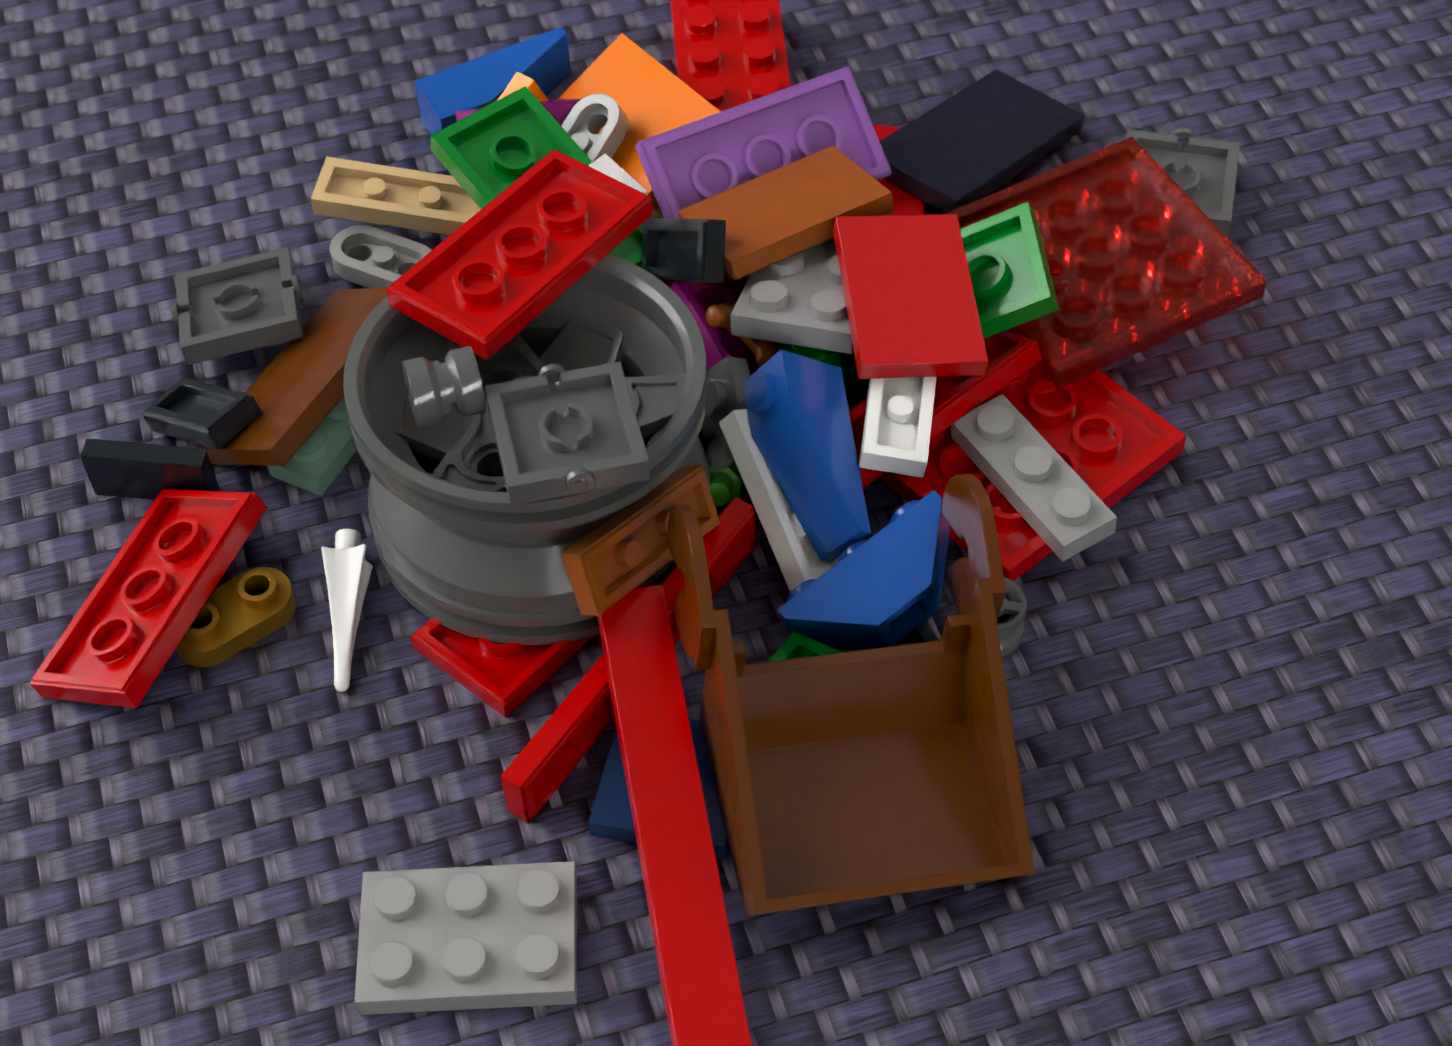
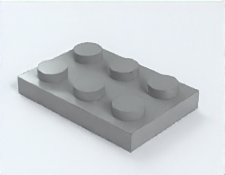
M834 238L751 273L730 315L731 335L852 354L853 344Z
M575 861L363 872L354 1000L358 1014L372 1015L577 1004V872Z

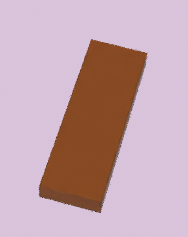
M683 465L654 490L626 506L561 553L581 615H601L674 559L667 545V532L670 510L675 505L690 504L696 513L703 536L720 524L702 465Z

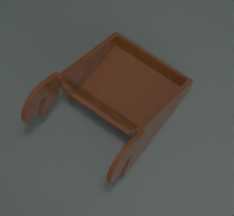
M972 473L951 477L943 495L941 514L959 538L966 539L968 557L960 558L945 569L951 594L960 614L947 616L941 640L745 664L747 651L744 641L732 642L728 609H713L706 551L695 511L690 504L675 505L671 508L668 519L667 545L679 570H683L685 579V590H681L672 603L683 648L689 658H694L696 670L706 669L699 722L746 917L1035 874L997 620L1006 594L997 529L990 499L982 482Z

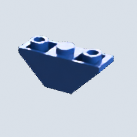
M933 490L920 501L912 500L907 502L893 514L886 527L869 540H859L850 545L841 554L837 564L816 580H806L795 587L788 595L786 603L777 609L788 634L790 635L793 631H796L833 647L861 649L890 647L897 644L937 613L940 609L950 531L949 523L941 514L942 497Z

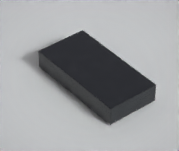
M648 218L643 223L641 268L658 279L723 283L726 220Z
M183 377L148 406L142 413V416L153 431L214 450H220L263 412L252 395Z
M86 439L80 453V458L96 495L155 500L162 489L219 491L220 489L207 449Z

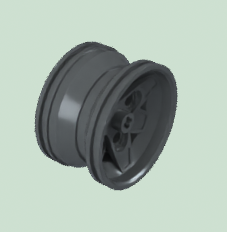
M607 254L488 361L474 353L482 381L486 412L465 417L457 412L456 408H453L451 413L445 414L439 423L418 428L406 387L402 361L425 357L429 361L438 360L439 363H443L449 350L462 348V346L390 307L386 296L365 319L353 339L344 368L343 390L350 428L357 451L371 472L368 486L369 518L375 548L389 580L414 608L428 618H434L440 621L441 625L470 637H482L491 642L504 644L512 642L520 643V645H547L569 639L571 641L582 640L599 635L600 630L597 616L581 615L561 553L626 506L654 490L667 477L685 464L702 465L710 488L708 461L703 445L698 437L707 404L706 354L700 329L692 313L673 290L653 274L624 259ZM620 361L649 458L650 480L510 506L487 407L484 386L536 377L539 375L541 368L549 364H559L564 367L565 371ZM556 373L547 376L549 383H555L560 379ZM437 467L432 474L423 470V468ZM675 560L670 561L637 587L661 585L677 567Z

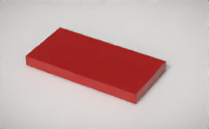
M553 149L386 288L388 305L462 347L471 346L473 353L488 361L653 215L652 197Z
M162 489L29 684L42 698L137 708L267 509L257 493Z

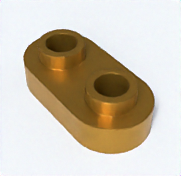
M257 567L249 569L215 588L176 647L179 657L192 666H214L286 625L296 609V599L288 577L275 568ZM210 622V624L207 625L206 627L197 629V628L203 626L204 624Z

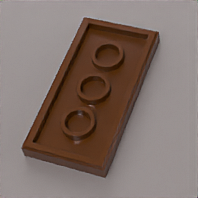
M387 287L335 290L303 326L304 337L291 340L244 393L254 397L263 413L220 450H214L198 445L196 448L207 449L212 465L285 466L344 397V368L348 351L365 319L387 296Z

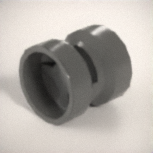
M471 346L449 350L443 363H439L438 360L429 361L425 357L402 361L406 387L418 428L439 423L445 414L451 413L453 408H456V411L465 417L486 412L482 381Z

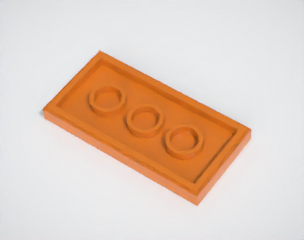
M621 33L558 99H582L591 94L603 93L611 96L627 115L628 130L611 159L646 190V195L652 197V208L656 210L659 205L636 151V144L641 140L721 111Z

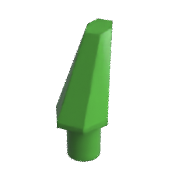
M707 453L710 492L714 505L723 506L730 503L735 497L739 499L742 477L736 463L733 462L721 471H714L709 463Z

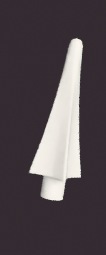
M341 529L335 534V548L321 547L332 623L334 686L339 692L347 691L350 686L351 663L356 632L373 567L364 558L367 545H361V534L354 529Z

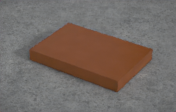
M832 145L678 211L679 219L726 220L724 270L734 280H737L834 238L833 228L836 216H884L894 211V204L890 190Z

